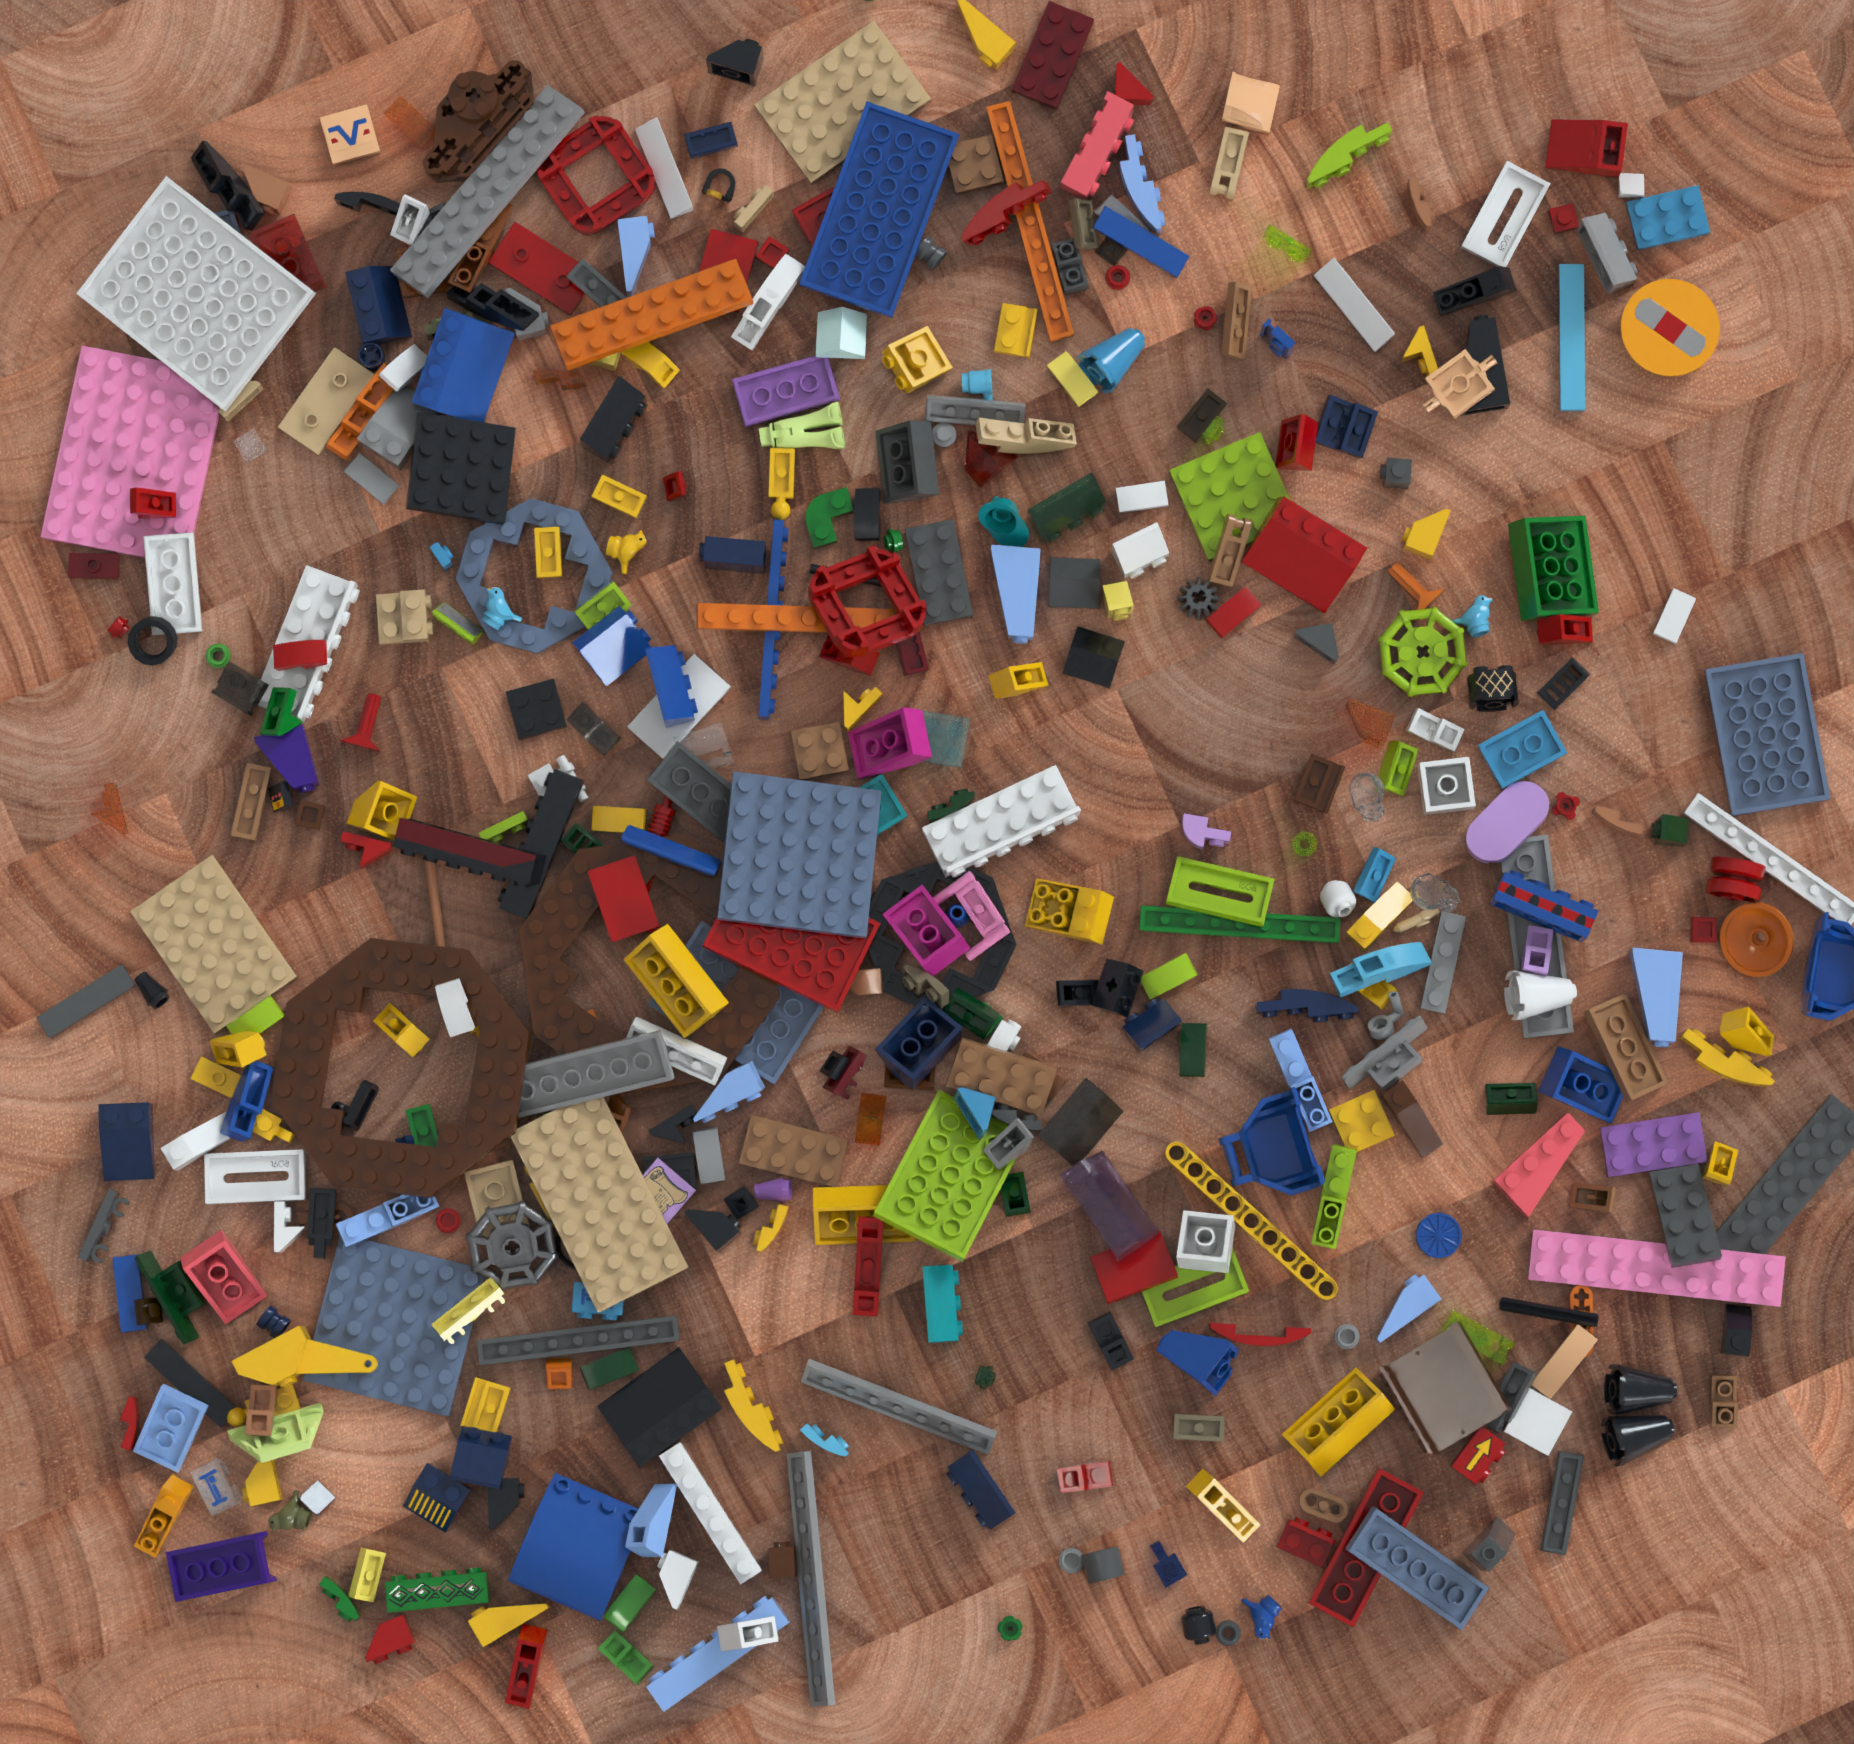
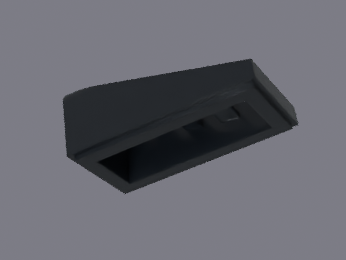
M1572 657L1537 693L1555 710L1590 673ZM1570 666L1581 675L1579 679L1568 670ZM1563 673L1574 683L1572 686L1561 677ZM1556 680L1567 690L1564 694L1553 684ZM1549 687L1560 697L1557 701L1546 691Z

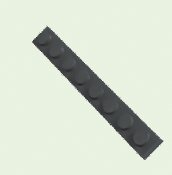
M676 1315L476 1341L479 1366L674 1342L680 1341Z

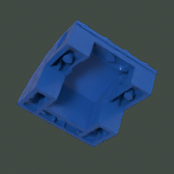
M554 1473L522 1543L508 1581L601 1621L631 1553V1550L625 1548L630 1522L637 1513L638 1508Z

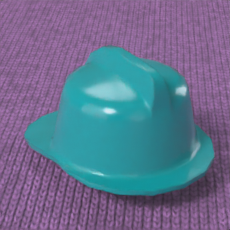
M995 496L991 502L984 504L979 509V521L1000 545L1023 547L1027 543L1029 529L1019 516L1018 507L1013 501Z

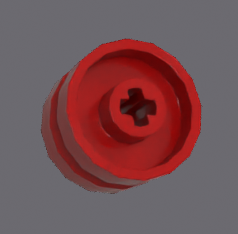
M1714 856L1711 858L1709 870L1720 877H1711L1707 880L1705 890L1707 894L1732 901H1760L1762 888L1751 882H1760L1764 879L1766 870L1764 865L1731 857Z

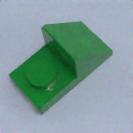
M273 687L260 730L261 735L282 736L303 722L290 715L297 693L296 690Z

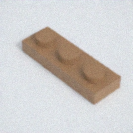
M1228 282L1221 355L1236 360H1245L1252 287L1238 282Z
M251 763L246 764L231 830L232 837L256 841L272 768Z

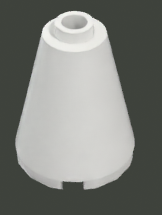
M1517 970L1509 971L1505 980H1510L1509 987H1504L1505 1005L1508 1015H1514L1511 1018L1513 1021L1522 1020L1572 1004L1573 999L1577 996L1576 986L1572 984L1570 979Z

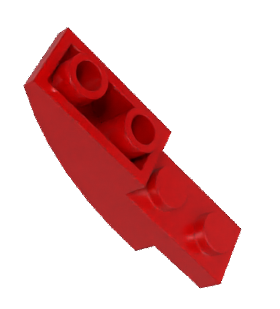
M1041 180L1024 189L1022 185L1016 182L999 192L969 222L961 236L962 242L975 246L984 242L986 236L992 233L997 235L1007 230L1006 226L1012 224L1008 214L1016 215L1025 210L1024 206L1032 202L1037 204L1047 199L1046 195L1052 193L1048 183Z

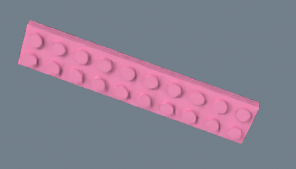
M1533 1229L1528 1280L1781 1307L1786 1257L1721 1250V1260L1671 1268L1665 1243Z

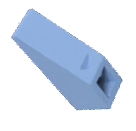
M753 1061L729 1071L693 1118L694 1122L702 1120L705 1123L717 1117L715 1114L717 1111L724 1109L726 1113L739 1106L738 1101L746 1098L747 1102L761 1096L759 1091H762L765 1086Z
M654 1484L630 1522L625 1548L641 1557H663L677 1484Z

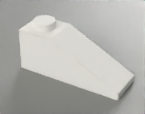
M226 1112L181 1135L161 1148L173 1170L179 1171L231 1139L220 1134Z

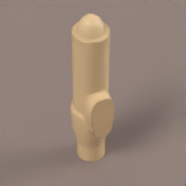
M1437 906L1421 911L1419 914L1397 923L1393 930L1394 932L1401 933L1414 926L1417 928L1429 923L1430 919L1440 914Z

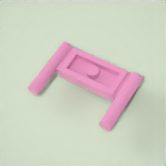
M968 871L935 895L933 899L940 905L953 894H956V897L984 937L981 942L965 953L968 960L972 961L1009 934L1010 930L1004 924V919L979 881H976L973 873Z

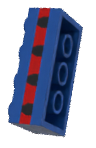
M1510 870V873L1504 872L1501 875L1489 905L1544 928L1553 929L1554 932L1580 943L1588 938L1599 911L1593 908L1594 904L1580 899V902L1572 900L1569 893L1561 890L1556 892L1548 890V885L1543 882L1534 880L1532 883L1524 880L1523 874Z

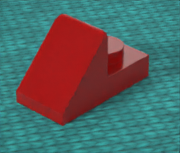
M137 487L131 488L130 513L138 514V518L141 519L175 518L176 493Z
M342 832L340 841L346 844L345 849L360 852L361 848L364 849L360 862L362 869L393 850L391 843Z

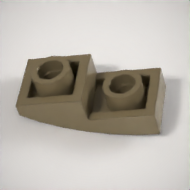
M908 964L903 966L902 982L909 991L913 990L917 996L925 992L928 999L933 1003L936 1002L940 1008L949 1003V990L939 980L917 967Z

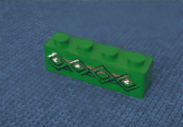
M481 1567L466 1569V1574L456 1575V1570L441 1571V1576L431 1577V1572L417 1573L416 1579L407 1580L406 1575L390 1576L391 1581L385 1582L387 1613L490 1602L488 1572H482Z

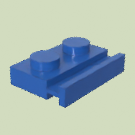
M1269 318L1262 325L1260 336L1263 337L1265 335L1269 339V349L1277 357L1282 355L1286 359L1293 352L1295 341L1278 326L1274 328L1271 325L1272 320Z

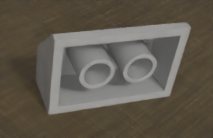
M1606 213L1583 218L1576 231L1607 296L1634 285L1637 280L1638 271L1633 262L1629 263L1626 256L1628 251L1623 240H1618L1615 233L1617 227L1612 218L1608 219Z

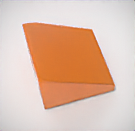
M548 1358L546 1360L547 1389H572L571 1358Z

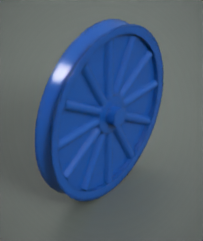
M1430 1214L1417 1227L1416 1240L1418 1246L1430 1257H1448L1458 1249L1461 1243L1462 1233L1460 1226L1453 1217L1447 1214Z

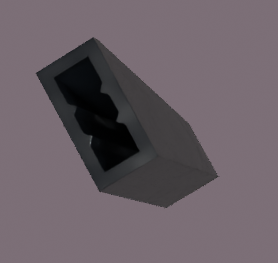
M1488 315L1476 316L1474 321H1471L1468 326L1466 350L1479 364L1490 355L1495 358L1497 364L1485 371L1488 380L1495 390L1460 416L1507 409L1510 405L1495 317L1489 318Z

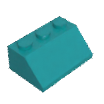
M953 1265L922 1266L928 1343L959 1341L958 1336L963 1335L962 1320L957 1321L956 1311L961 1310L960 1295H955L954 1285H959L958 1270H953Z

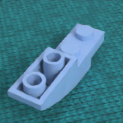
M1135 134L1125 136L1124 143L1127 160L1119 162V170L1125 191L1143 222L1155 234H1161V226H1165L1163 211H1158L1157 202H1161L1159 187L1154 188L1153 181L1143 182V180H1147L1145 165L1140 166L1139 156H1143L1141 142H1136Z
M1288 1029L1268 1038L1288 1088L1295 1087L1301 1101L1302 1118L1309 1132L1331 1123L1332 1119L1315 1079L1311 1075L1293 1030Z
M401 1195L384 1202L382 1205L335 1224L346 1248L438 1208L439 1205L435 1196L425 1198Z

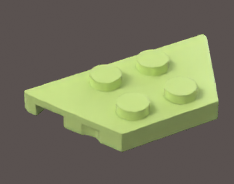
M317 1403L274 1416L271 1436L245 1435L246 1425L228 1430L227 1432L230 1441L259 1462L264 1463L310 1449L324 1411L322 1404Z

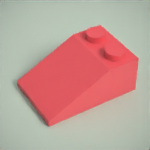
M222 1229L180 1257L183 1270L225 1325L267 1297V1294Z

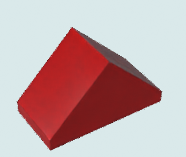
M1121 62L1116 64L1115 95L1134 105H1151L1154 96Z

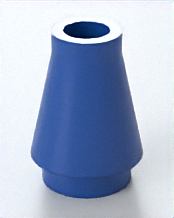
M960 903L951 904L945 911L946 916L956 928L965 926L969 921L970 916ZM956 910H960L962 914L958 918L952 915Z

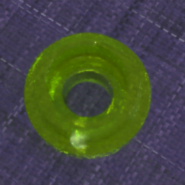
M1306 831L1298 833L1292 841L1293 850L1296 854L1303 857L1312 855L1317 848L1316 837ZM1302 840H1307L1309 842V847L1303 849L1300 846V842Z

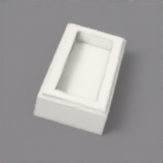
M1165 481L1115 489L1119 514L1168 506Z
M1673 588L1653 635L1676 644L1696 598Z

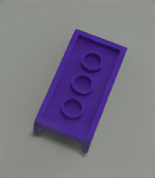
M265 1531L166 1552L175 1602L277 1581V1578L269 1573L263 1543L268 1532Z

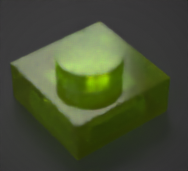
M1217 415L1203 433L1202 440L1208 445L1213 440L1217 442L1225 432V429L1222 428L1225 420Z

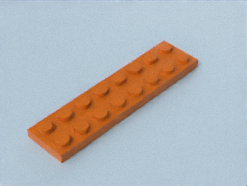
M736 259L555 323L550 325L566 369L569 371L754 303Z

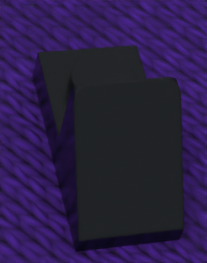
M1098 980L1056 981L1058 1006L1060 1008L1091 1006Z
M691 1104L650 1129L649 1132L653 1137L687 1145L677 1127L681 1125L682 1128H685L692 1124L697 1112Z

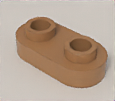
M1313 1488L1304 1490L1299 1496L1300 1508L1308 1514L1333 1523L1343 1521L1348 1515L1347 1503L1336 1496ZM1309 1496L1315 1497V1505L1309 1506L1307 1504ZM1333 1505H1337L1340 1509L1337 1515H1333L1330 1511Z

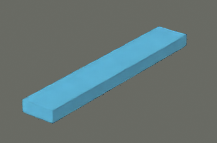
M1559 264L1560 411H1585L1584 264Z

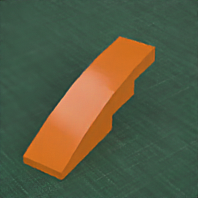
M385 363L381 365L357 396L355 404L342 419L340 427L326 444L327 449L346 461L359 445L357 438L370 418L394 391L379 376L380 372L388 366Z

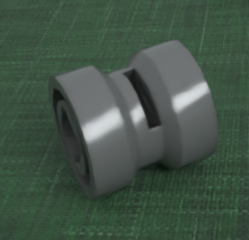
M927 236L918 246L915 257L926 262V266L933 271L945 258L947 251L942 247H937L934 240Z

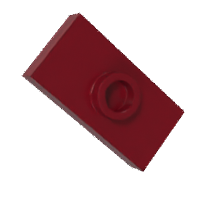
M69 553L68 578L119 580L120 555L111 553Z
M920 631L915 636L896 643L904 676L929 670Z

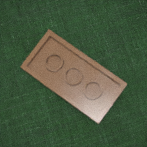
M1626 993L1584 1011L1626 1103L1669 1084Z
M962 1037L946 1086L954 1089L963 1087L996 1097L995 1102L1042 1116L1057 1067Z
M751 1115L739 1164L829 1187H837L848 1139Z

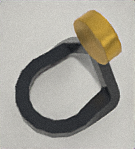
M719 168L713 170L706 179L702 194L730 202L733 198L736 184L734 176L726 169ZM716 174H725L730 179V187L725 196L720 192L709 189L711 180Z

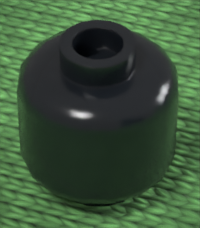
M1195 1606L1186 1609V1613L1181 1616L1184 1637L1187 1640L1194 1641L1195 1645L1208 1643L1209 1637L1216 1633L1212 1611L1205 1609V1606Z

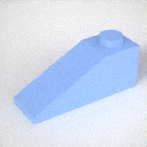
M647 216L617 219L628 297L634 294L651 247L650 238L655 237L653 223H648Z
M1415 1274L1404 1282L1406 1287L1399 1293L1375 1339L1377 1343L1384 1341L1441 1300L1425 1275L1418 1277Z

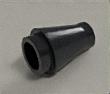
M146 971L135 978L134 981L138 985L148 1006L157 1009L168 1001V990L149 976Z

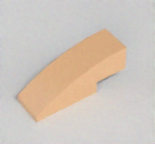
M1577 1324L1537 1374L1532 1386L1551 1399L1598 1339Z

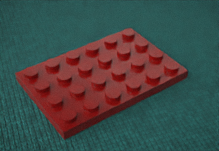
M716 916L702 947L838 1013L880 923L869 918L867 937L864 939L717 920Z

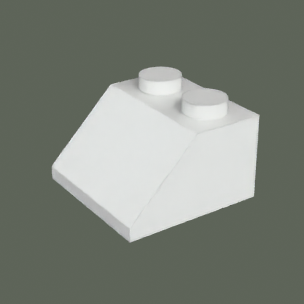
M1156 522L1113 543L1111 554L1123 577L1130 576L1133 579L1143 574L1144 568L1151 565L1153 568H1156L1167 562L1165 558L1169 556V550L1160 527Z
M669 1550L668 1554L663 1553V1557L660 1558L657 1567L661 1569L659 1575L671 1606L677 1610L681 1606L699 1561Z

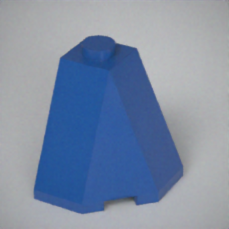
M1171 1330L1168 1334L1164 1335L1156 1349L1165 1359L1214 1396L1219 1393L1231 1377L1233 1370L1230 1367L1231 1358H1236L1239 1350L1226 1339Z

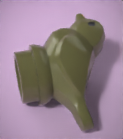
M298 1490L294 1491L293 1498L278 1513L269 1517L268 1524L272 1533L278 1529L290 1530L293 1527L297 1530L307 1529L312 1511L300 1506Z

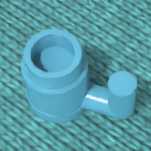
M991 369L961 373L963 393L983 394V400H993Z

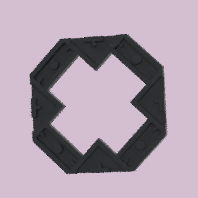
M937 861L882 879L870 902L869 918L879 922L880 926L868 950L875 969L880 968L882 970L883 992L913 1007L924 996L928 997L925 992L917 996L913 990L909 991L902 982L903 973L894 969L905 946L883 936L889 923L882 914L897 904L904 892L910 894L923 884L929 894H931L937 880L950 885L961 877L953 878L951 875L945 878ZM971 867L966 868L965 873L968 871L973 873L975 880L979 881L1004 919V924L1009 928L1010 933L985 951L973 978L949 968L942 983L949 990V999L956 988H960L973 997L994 991L1016 948V942L994 879Z

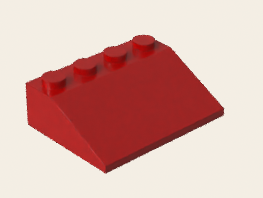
M1283 496L1275 501L1243 556L1241 563L1322 613H1325L1356 569L1367 547Z

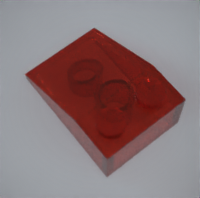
M295 214L249 233L255 246L311 290L316 292L327 287Z

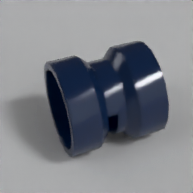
M366 343L359 349V360L362 366L369 371H377L385 363L384 353L378 344Z
M270 1305L261 1315L256 1325L261 1329L268 1330L270 1336L276 1338L283 1334L291 1320L286 1316L278 1314V1310Z

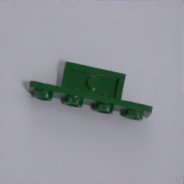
M151 1251L136 1256L135 1260L138 1263V1268L144 1274L152 1293L161 1304L163 1313L174 1327L176 1336L183 1344L198 1339L199 1335L188 1315L205 1305V1302L193 1281L183 1270L181 1261L172 1264L162 1271Z

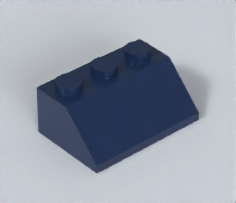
M368 266L345 272L363 345L366 343L382 345L412 337L398 278L390 271L393 266Z
M924 996L875 1048V1051L892 1074L913 1090L962 1038L963 1027Z
M973 1450L948 1466L950 1471L947 1473V1476L954 1486L960 1484L964 1490V1493L961 1494L968 1507L974 1505L979 1512L975 1517L983 1528L988 1526L991 1530L1016 1513Z

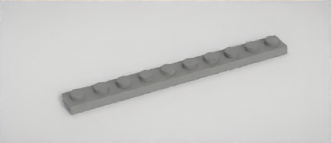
M811 1451L786 1453L810 1706L835 1705L812 1455Z

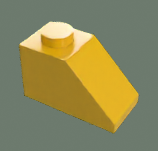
M1444 509L1413 523L1411 529L1406 527L1401 540L1405 542L1403 549L1431 560L1451 510Z
M1042 662L1010 666L988 675L995 699L1013 697L1049 686Z
M391 1003L373 1020L411 1057H414L422 1050L424 1045L430 1040Z
M1749 1006L1723 1013L1719 1031L1722 1038L1732 1048L1764 1056L1772 1055L1774 1035Z
M243 1031L209 1041L217 1064L244 1067L267 1056L264 1049L265 1042L259 1032Z
M270 1460L264 1463L258 1461L245 1481L246 1487L242 1488L245 1503L249 1502L250 1507L283 1500L275 1461Z

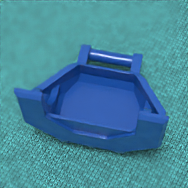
M1825 912L1816 919L1810 940L1802 986L1801 1012L1810 1018L1832 1021L1854 1009V928L1848 922L1828 919L1829 912Z
M1291 1087L1283 1093L1261 1099L1238 1133L1218 1139L1220 1146H1223L1233 1178L1231 1179L1232 1187L1253 1181L1291 1196L1324 1184L1325 1179L1321 1166H1318L1306 1133L1300 1109L1301 1101L1295 1087ZM1236 1141L1241 1142L1250 1174L1242 1176L1232 1144Z

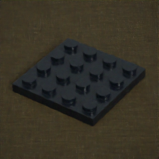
M418 412L406 509L503 525L506 519L516 428Z

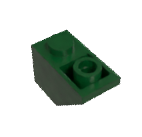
M1661 814L1651 824L1650 837L1654 838V845L1685 846L1688 840L1689 819Z

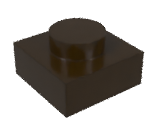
M157 1298L134 1300L137 1325L163 1322L162 1308Z

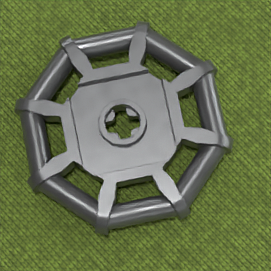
M524 1201L492 1208L488 1206L470 1233H466L465 1237L469 1245L472 1272L478 1273L487 1280L491 1277L502 1291L508 1288L532 1284L534 1286L538 1285L541 1277L559 1256V1253L556 1251L552 1227L554 1225L553 1221L527 1206ZM516 1214V1220L500 1223L498 1219L499 1216ZM523 1215L538 1226L535 1229H531L528 1224L522 1223ZM491 1221L495 1227L491 1230L488 1237L482 1236L481 1233ZM544 1235L546 1249L538 1248L536 1236ZM510 1241H514L520 1247H516V1252H511L510 1249H505V1245H508ZM479 1245H486L488 1257L481 1260ZM537 1256L543 1258L533 1271L530 1265L534 1258ZM490 1264L498 1266L503 1271L501 1277L487 1267ZM524 1271L526 1274L525 1276L508 1278L509 1273Z

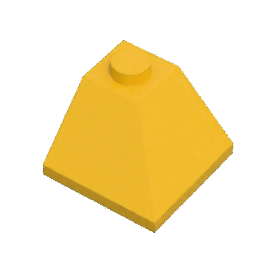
M378 780L355 799L346 824L394 841L399 818L411 817L417 796Z

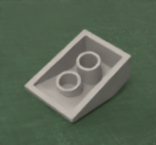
M407 386L397 392L394 390L370 418L357 438L361 446L400 471L412 455L417 413L424 412L436 415L440 413L412 403L415 392Z

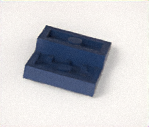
M1328 395L1318 423L1316 444L1351 456L1363 458L1378 411L1358 403L1353 404L1333 395Z

